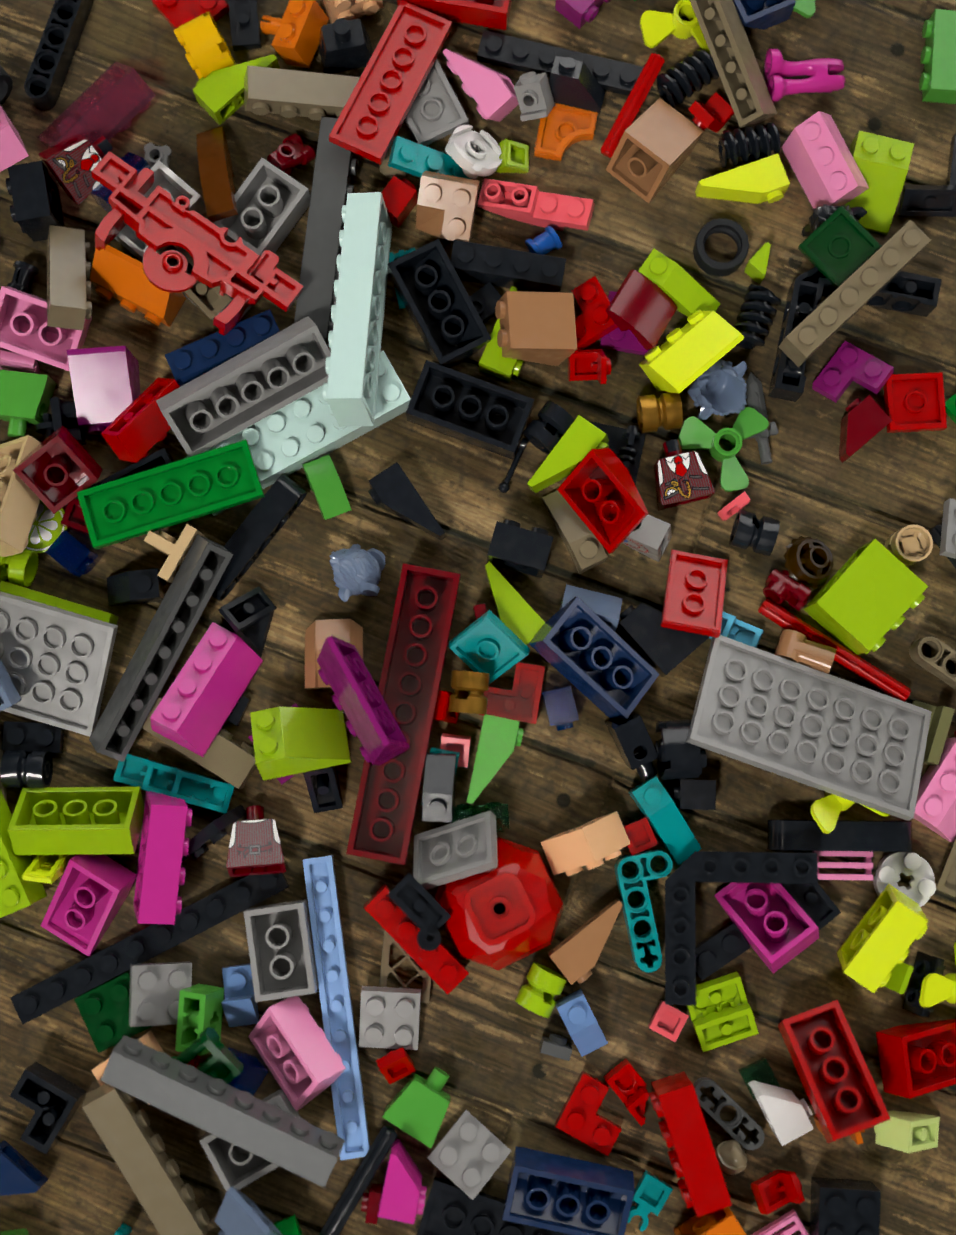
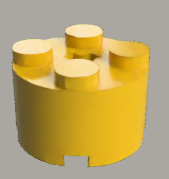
M209 11L174 29L179 43L186 51L185 56L199 79L202 77L205 79L215 70L236 65Z

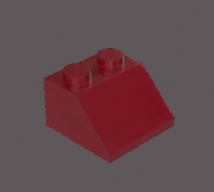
M61 426L42 441L13 469L53 514L77 497V492L85 490L95 483L103 470L64 426Z

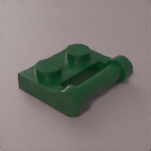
M211 1027L201 1032L200 1038L181 1054L171 1057L187 1064L207 1048L212 1055L199 1064L196 1069L213 1078L221 1079L226 1084L237 1077L245 1067L219 1040L218 1033Z

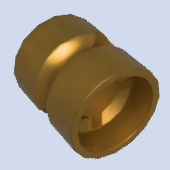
M662 393L659 398H656L654 394L637 397V418L641 433L655 432L659 426H662L665 430L682 428L683 411L681 398L678 393Z
M452 670L451 687L454 689V693L449 697L448 711L486 714L488 698L484 696V692L489 689L490 673Z

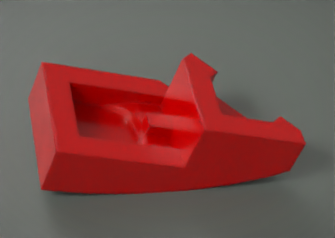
M625 1058L608 1072L604 1079L642 1127L645 1124L646 1118L644 1113L649 1092L646 1089L645 1081L627 1058Z

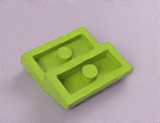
M737 971L697 985V1004L686 1006L702 1052L759 1034L752 1009L747 1001L743 984Z

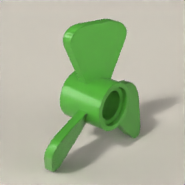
M746 407L744 411L741 410L732 428H724L715 433L697 417L690 416L684 421L678 439L681 449L684 451L709 449L711 456L715 460L722 462L720 473L721 488L726 492L739 491L748 487L749 479L735 456L742 447V440L765 431L769 422L767 418L754 408ZM719 440H728L732 445V450H723L719 445Z

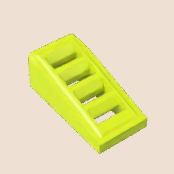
M37 855L23 873L22 878L26 881L52 884L64 874L69 860L74 855Z

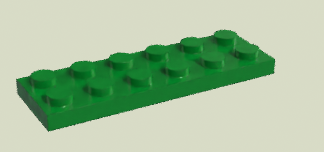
M247 440L77 492L92 546L96 550L148 534L149 530L154 532L265 497Z

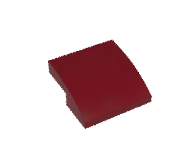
M630 270L606 312L621 331L630 330L645 350L656 346L678 307L650 279L636 270Z

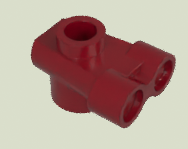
M293 133L284 138L283 144L279 145L275 151L267 156V161L290 176L294 166L299 164L306 165L314 160L315 152L310 146L303 144L298 134Z
M774 569L766 580L763 594L767 599L776 604H781L786 600L790 606L800 611L807 603L808 597L813 590L803 583L796 582L794 578L789 577V571L782 570L780 572Z

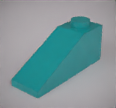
M657 776L643 781L628 792L643 815L647 817L649 824L677 865L688 859L695 851L702 849Z

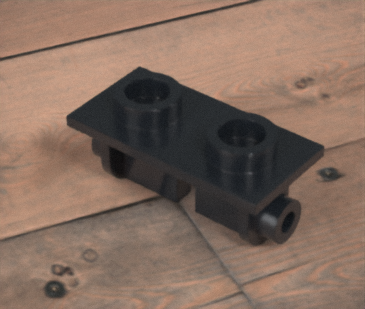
M917 952L913 965L914 969L905 993L903 1009L922 1017H929L930 1012H934V1006L922 1007L920 1005L921 987L926 975L937 973L943 976L944 969H946V966H943L944 959Z

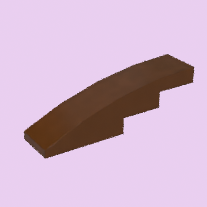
M223 126L196 134L199 173L208 219L211 222L238 215L234 197L236 191L233 177L235 175Z

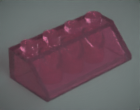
M115 61L37 138L47 148L77 134L86 137L90 143H93L103 135L111 144V139L118 132L125 131L131 125V119L138 112L142 113L150 107L151 100L156 95L134 68Z

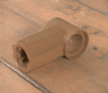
M785 629L781 632L774 655L829 674L837 649L807 640V637L798 631Z

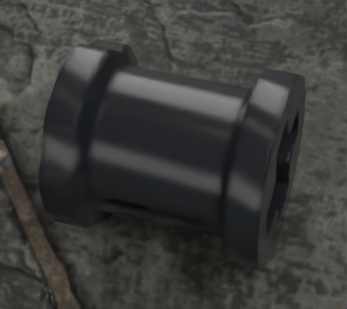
M15 261L13 264L15 268L13 278L7 286L32 295L33 292L30 289L34 276L39 273V269L29 263Z

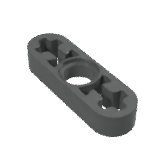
M701 1077L694 1082L693 1086L700 1106L743 1148L756 1150L762 1146L765 1139L763 1129L713 1079ZM702 1086L705 1088L712 1086L710 1091L718 1100L715 1106L708 1097L700 1098L702 1095L700 1088ZM731 1105L736 1109V1116L733 1120L723 1121L720 1118V1111L724 1106ZM741 1122L750 1131L755 1128L754 1134L756 1138L753 1141L749 1138L744 1141L746 1136L738 1127Z

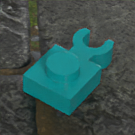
M645 1170L635 1188L633 1201L637 1204L631 1206L627 1223H630L633 1216H641L642 1219L639 1222L638 1228L643 1232L649 1223L648 1214L652 1212L657 1216L659 1215L673 1190L672 1186Z

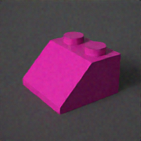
M396 1139L392 1145L378 1217L414 1224L416 1214L422 1215L427 1187L421 1186L423 1175L400 1139Z

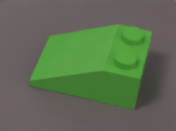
M484 714L467 803H474L512 754L515 746H521L524 729L519 728L520 721Z

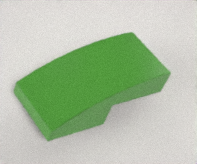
M329 454L302 464L324 520L352 510Z

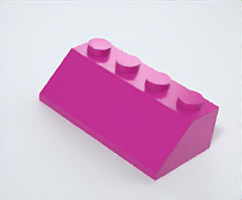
M212 622L150 717L151 729L204 757L260 668L263 660L238 635Z
M146 791L133 908L137 923L174 925L175 915H180L182 909V897H178V889L185 882V867H181L182 856H187L189 839L184 837L185 828L191 826L192 809H188L184 799L152 791Z

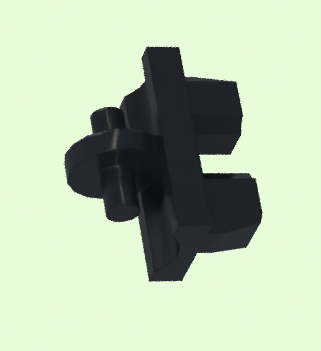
M59 397L50 398L52 417L51 413L42 414L43 423L35 426L36 433L45 434L46 439L61 426H64L81 446L85 445L83 429L81 427L69 429L68 421L77 419L75 402H63Z

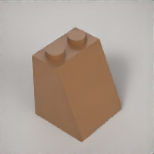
M659 98L624 131L606 171L647 203H650L691 154L704 131Z
M506 291L497 301L495 314L496 318L500 319L497 342L498 346L502 347V357L559 366L577 350L573 293Z

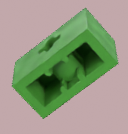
M198 983L180 990L175 1051L183 1052L198 1040L200 1033L208 1027L213 1028L218 1033L219 1040L221 1041L223 987ZM206 1048L198 1055L202 1056L208 1053L209 1051Z

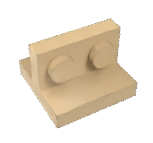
M186 524L178 540L161 530L158 535L149 530L144 541L158 551L168 555L158 576L172 583L197 534L205 536L188 524Z

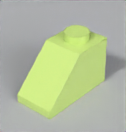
M891 1110L888 1111L890 1120L874 1126L876 1133L875 1143L906 1153L936 1148L938 1146L939 1116Z

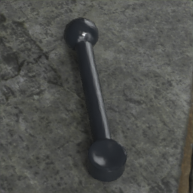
M522 439L504 482L499 484L500 492L506 493L509 491V482L529 440Z

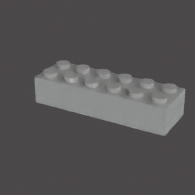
M307 316L161 397L156 402L188 457L205 452L327 383L328 375L325 363L326 357H330L331 352L317 325Z

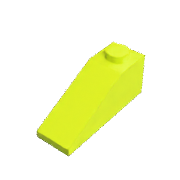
M777 153L699 180L695 193L697 197L755 204L765 201L774 203L784 197L790 182Z

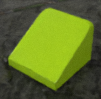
M504 139L500 142L499 146L502 153L499 158L502 161L495 172L528 173L529 145L509 139Z
M769 242L764 243L749 260L744 269V272L758 284H761L766 275L771 247Z
M904 962L901 964L897 963L891 970V977L884 987L903 995L912 975L913 966Z

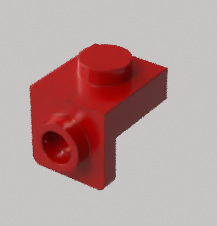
M714 93L705 105L695 100L688 109L695 116L692 121L703 131L709 129L716 133L720 131L734 114L732 106L719 93Z
M602 349L576 350L568 357L569 381L598 380L600 384H606L607 375L611 374V360L607 358Z
M776 1169L750 1184L760 1214L768 1215L789 1202L801 1204L805 1201L801 1182L796 1173L792 1171Z

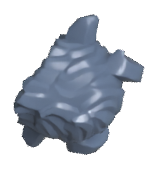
M719 359L691 385L687 393L694 401L696 407L701 406L698 415L699 420H707L712 414L724 416L730 413L739 414L741 410L744 411L745 405H747L745 400L747 398V384L743 378L747 369L745 361L732 367V362Z
M353 544L350 549L331 552L332 554L329 557L331 559L330 565L333 570L334 582H336L335 586L339 588L338 596L343 602H347L352 595H378L380 588L377 585L381 578V571L385 568L386 564L385 555L381 551L374 548L366 551L361 549L359 544Z

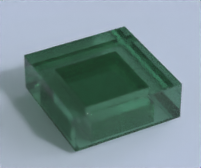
M765 1057L738 1070L753 1099L756 1098L748 1084L753 1080L777 1087L780 1086Z

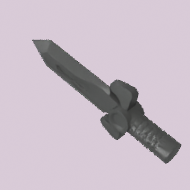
M751 372L746 381L748 407L754 408L768 420L762 382ZM773 421L769 424L770 430L766 429L759 434L747 438H755L757 441L761 465L772 463L768 437L779 433L776 423Z

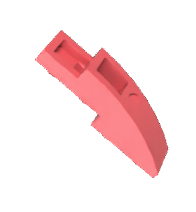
M484 178L477 206L506 218L544 228L550 225L554 230L563 231L564 227L588 231L595 203L593 199L541 192L537 186Z

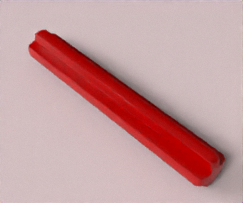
M656 53L649 55L600 148V152L604 156L612 158L624 131L634 122L665 63V59L661 55Z

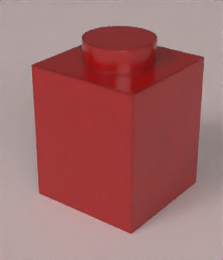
M393 176L381 193L391 223L399 228L417 204L418 196L416 187L407 179L400 180Z

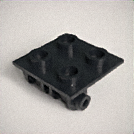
M590 421V423L607 434L609 448L626 466L636 484L646 433L639 432V428L636 426H628L625 429Z

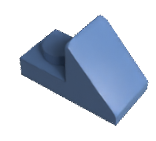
M250 963L223 967L225 999L222 1001V1007L229 1027L257 1024L259 1022L258 1004L255 1002Z

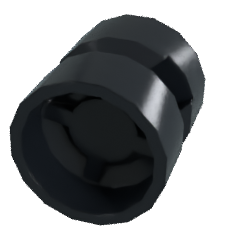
M547 401L538 413L539 420H532L523 432L530 443L547 455L550 454L561 439V436L565 434L575 421L566 410L552 401Z
M739 510L733 524L729 545L744 550L752 547L753 552L770 556L777 540L780 521L766 516L757 519L755 513Z
M6 750L4 752L0 767L1 782L4 788H24L26 784L29 788H45L50 786L53 775V759L49 750H32L31 754L28 755L24 750Z

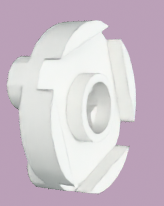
M471 125L458 126L449 138L448 144L445 147L446 153L453 158L463 169L464 174L471 179H476L478 176L486 177L495 173L502 161L499 158L502 153L501 148L496 140L482 129L478 133L471 130L473 127Z
M892 852L884 856L877 865L878 869L876 877L874 876L873 884L878 896L889 883L922 907L936 891L935 877L931 866L916 853ZM901 873L911 878L907 888L897 884L901 880L899 876Z

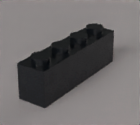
M454 240L450 260L462 281L480 284L491 282L493 286L509 289L511 286H514L517 290L526 292H561L566 259L459 240Z

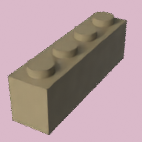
M247 65L244 77V109L256 115L271 113L280 114L285 118L303 116L316 121L321 120V117L339 118L360 77Z
M49 225L47 241V326L83 331L85 319L91 318L92 302L86 301V299H90L91 281H86V279L90 278L91 262L85 261V259L89 260L90 242H85V230Z
M158 697L142 729L234 787L243 789L257 767L254 747L245 742L240 746L231 740L234 735L222 728L204 757L188 750L151 729L150 717L163 699Z

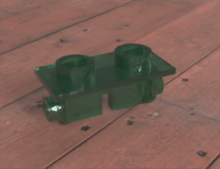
M489 802L485 805L474 806L468 803L459 804L455 807L453 820L450 823L491 810L496 815L497 832H504V829H509L508 803Z

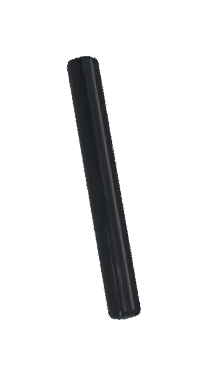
M386 1125L382 1127L319 1235H340L398 1137V1134L392 1127Z

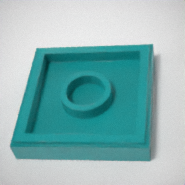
M488 610L450 640L448 647L474 672L490 673L489 684L529 655L530 648L491 610Z

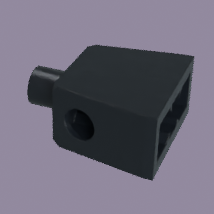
M340 18L332 24L321 27L319 52L324 73L332 74L366 67L373 51L370 37L361 19L346 20Z
M632 711L627 719H610L606 721L605 724L624 763L631 770L636 769L642 781L654 777L657 772L652 761L658 758V754L641 716ZM639 746V750L634 753L635 748Z

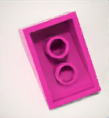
M105 854L74 855L68 862L41 923V927L88 957L91 956L126 900L137 874Z
M731 882L714 895L752 949L773 974L819 939V927L780 883L773 885L768 883L738 884Z

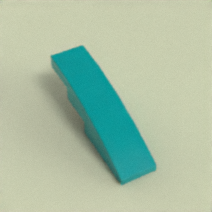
M127 754L124 762H118L113 781L140 787L145 791L184 799L186 803L221 813H227L234 791V786L229 783L132 754Z

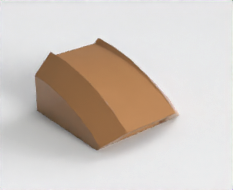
M352 619L315 620L306 629L305 689L331 688L330 684L326 685L322 681L318 673L321 667L317 662L325 639L329 636H334L354 645L364 662L362 626Z

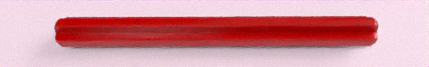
M765 599L758 609L760 614L784 629H791L804 634L807 640L837 649L834 661L891 697L905 702L910 696L911 689L770 599Z

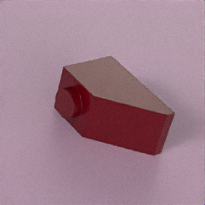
M870 395L863 401L859 398L855 399L845 408L848 414L841 419L839 460L842 463L892 421Z

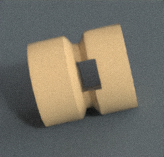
M908 525L891 534L887 538L884 547L908 567L929 556L933 548V538L924 527Z

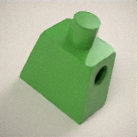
M0 370V419L9 422L8 436L13 438L24 437L27 424L37 425L43 423L42 414L47 413L50 398H52L56 387V382L50 376Z
M438 1067L433 1068L427 1080L418 1074H414L386 1106L382 1118L431 1148L450 1103V1095L442 1090L450 1076Z

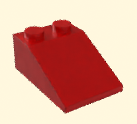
M610 448L591 449L557 489L609 554L613 553L649 514L628 469Z
M956 1019L899 1025L876 1032L884 1092L911 1099L956 1084Z

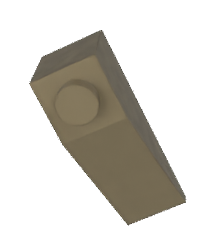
M168 245L156 251L160 255L168 250L181 252L188 262L186 273L191 275L194 266L193 259L185 249L175 245ZM170 258L167 261L170 266L178 265V261L174 258ZM200 281L192 288L183 291L210 320H213L232 301L227 294L224 297L219 295V286L210 288Z
M558 490L542 497L578 573L581 574L604 563L608 556L602 544Z

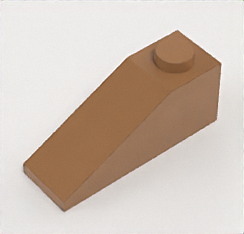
M617 898L548 952L549 957L571 985L576 981L581 984L593 974L591 969L595 967L623 906Z

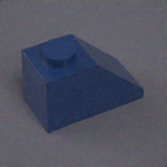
M3 1140L0 1143V1196L36 1193L48 1181V1178L9 1143Z

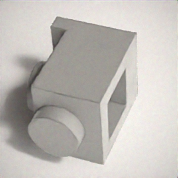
M527 72L519 77V80L514 85V91L521 110V122L547 117L555 106L547 74Z

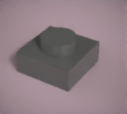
M550 1034L549 1037L542 1036L539 1045L540 1053L566 1061L570 1060L572 1047L570 1043H566L567 1038L557 1034Z

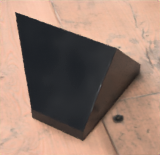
M258 586L220 607L218 611L234 631L261 658L273 614L277 607Z

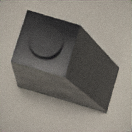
M640 604L636 609L630 605L620 614L622 621L617 625L662 677L666 676L709 638V636L661 627L662 613L643 604Z

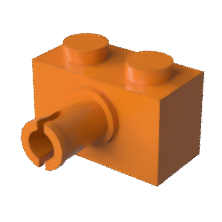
M289 0L282 18L270 17L268 15L262 17L264 21L268 22L260 21V30L263 34L275 35L271 45L286 64L309 68L319 45L321 27L327 25L329 18L316 0Z

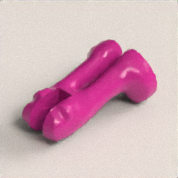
M768 49L766 53L764 78L768 80L766 86L773 102L780 101L786 95L832 93L833 91L843 89L845 86V77L835 75L844 70L843 61L840 59L818 58L805 61L783 60V55L779 49ZM804 75L810 77L805 79H784V77Z

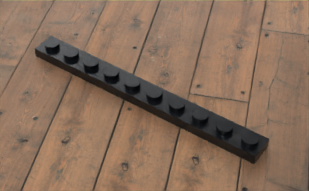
M283 873L246 876L183 908L180 915H175L174 925L152 924L10 997L23 1025L130 970V964H141L290 886Z

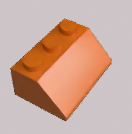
M107 244L105 250L99 251L95 248L90 281L96 287L95 292L108 300L113 297L121 301L120 305L132 313H135L136 310L144 313V318L157 326L162 323L170 327L186 300L182 292L171 293L158 289L145 276L142 262Z

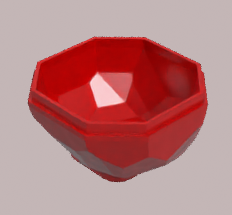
M500 837L497 838L498 868L440 885L435 896V900L451 915L444 924V927L458 956L498 971L551 945L564 907V902L539 851ZM501 902L505 905L503 913H496L494 911L496 903Z

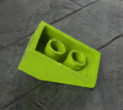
M859 130L849 150L869 189L844 205H849L850 208L863 207L867 214L859 220L860 224L867 231L887 235L908 173L914 143Z
M279 706L250 712L255 763L263 781L351 763L343 710Z

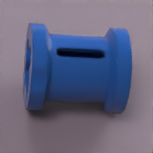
M550 225L534 239L528 238L525 240L529 253L545 255L553 249L559 250L562 248L559 236Z

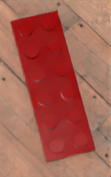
M401 0L329 134V142L381 165L452 30V21Z

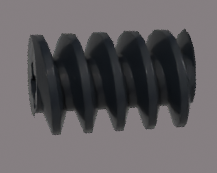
M698 49L693 52V55L685 57L684 61L676 63L674 68L667 69L665 74L658 75L656 86L660 98L675 108L674 100L679 104L683 103V94L688 98L692 97V88L697 92L701 91V82L707 86L711 84L710 76L716 80L719 77V73L713 58L706 51Z
M771 122L767 123L765 127L762 124L756 125L754 129L748 126L743 131L737 128L733 130L732 134L729 130L723 131L718 141L719 158L722 168L727 166L729 158L733 166H736L740 156L744 164H747L749 162V155H752L755 161L760 159V153H763L765 158L771 156V151L780 155V135L776 125Z
M751 284L748 288L749 292L745 295V302L741 305L740 311L742 313L737 315L736 321L738 323L733 326L744 337L736 346L744 349H753L755 346L762 347L765 345V341L759 338V336H768L769 331L763 325H773V320L768 318L767 315L775 316L777 310L771 307V305L778 306L781 304V300L772 291L763 286Z

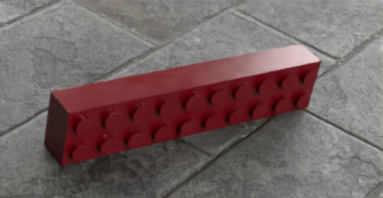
M405 563L402 565L378 689L410 748L380 766L373 765L372 762L368 763L364 760L346 854L405 865L407 862L426 763V754L428 752L461 575L458 573Z

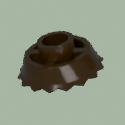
M800 536L798 539H792L791 544L786 546L787 552L783 555L786 560L785 567L789 570V577L815 590L819 586H824L825 582L830 579V573L834 565L830 549L824 542L813 539L810 536Z

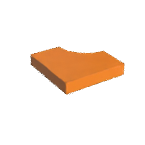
M555 103L549 115L540 118L534 157L561 161L565 151L572 144L582 140H593L598 113Z

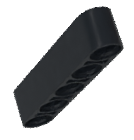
M55 0L24 84L25 93L33 105L40 111L51 110L57 103L94 0ZM72 15L70 19L65 20L66 17ZM63 40L61 44L55 45L58 41ZM54 65L52 69L46 70L49 66ZM45 90L42 95L36 96L40 91Z
M285 474L281 475L266 492L265 497H262L223 546L233 556L212 594L219 602L224 600L306 497L307 491Z
M768 820V850L911 852V822L837 820L834 830L830 834H825L821 831L815 820Z

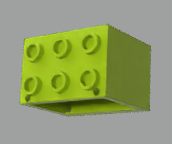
M873 539L857 549L803 610L845 648L856 655L868 654L871 650L873 652L877 651L884 644L886 639L883 636L890 629L894 631L906 619L903 614L909 608L914 609L923 601L925 596L922 593L927 589L928 585L879 541Z

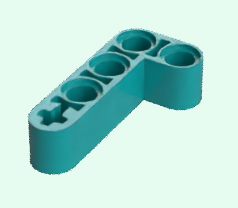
M658 849L643 851L635 855H624L615 863V875L623 905L622 909L632 957L635 964L646 973L657 971L662 964V953L646 881L667 876L673 867L671 857ZM661 855L664 858L665 865L662 870L653 871L650 862L653 857ZM628 861L634 862L636 865L635 874L631 877H624L621 872L623 864ZM633 891H640L642 894V901L637 906H631L628 903V896ZM640 920L647 921L648 931L643 935H636L634 933L635 924ZM637 942L646 943L648 951L654 955V957L650 958L649 964L640 959L645 956V952L641 944L636 945Z

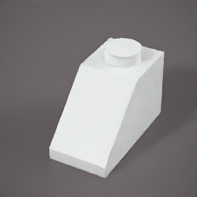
M754 1080L748 1083L772 1132L782 1146L814 1129L808 1118L813 1114L804 1098L798 1100L792 1090Z

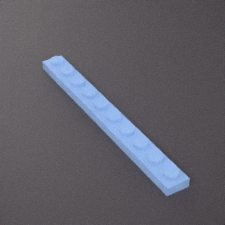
M333 855L303 859V868L324 1033L334 1051L340 1055L342 1063L346 1067L338 1079L331 1084L337 1137L345 1140L340 1152L341 1161L365 1157L370 1149Z

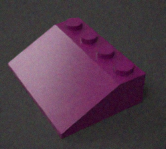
M334 636L326 638L317 659L321 667L318 673L322 681L326 685L330 684L335 693L332 695V699L336 707L340 711L344 710L349 719L346 721V725L350 733L354 737L358 736L363 745L360 747V751L364 759L368 763L372 762L373 765L380 766L408 750L410 746L356 647Z

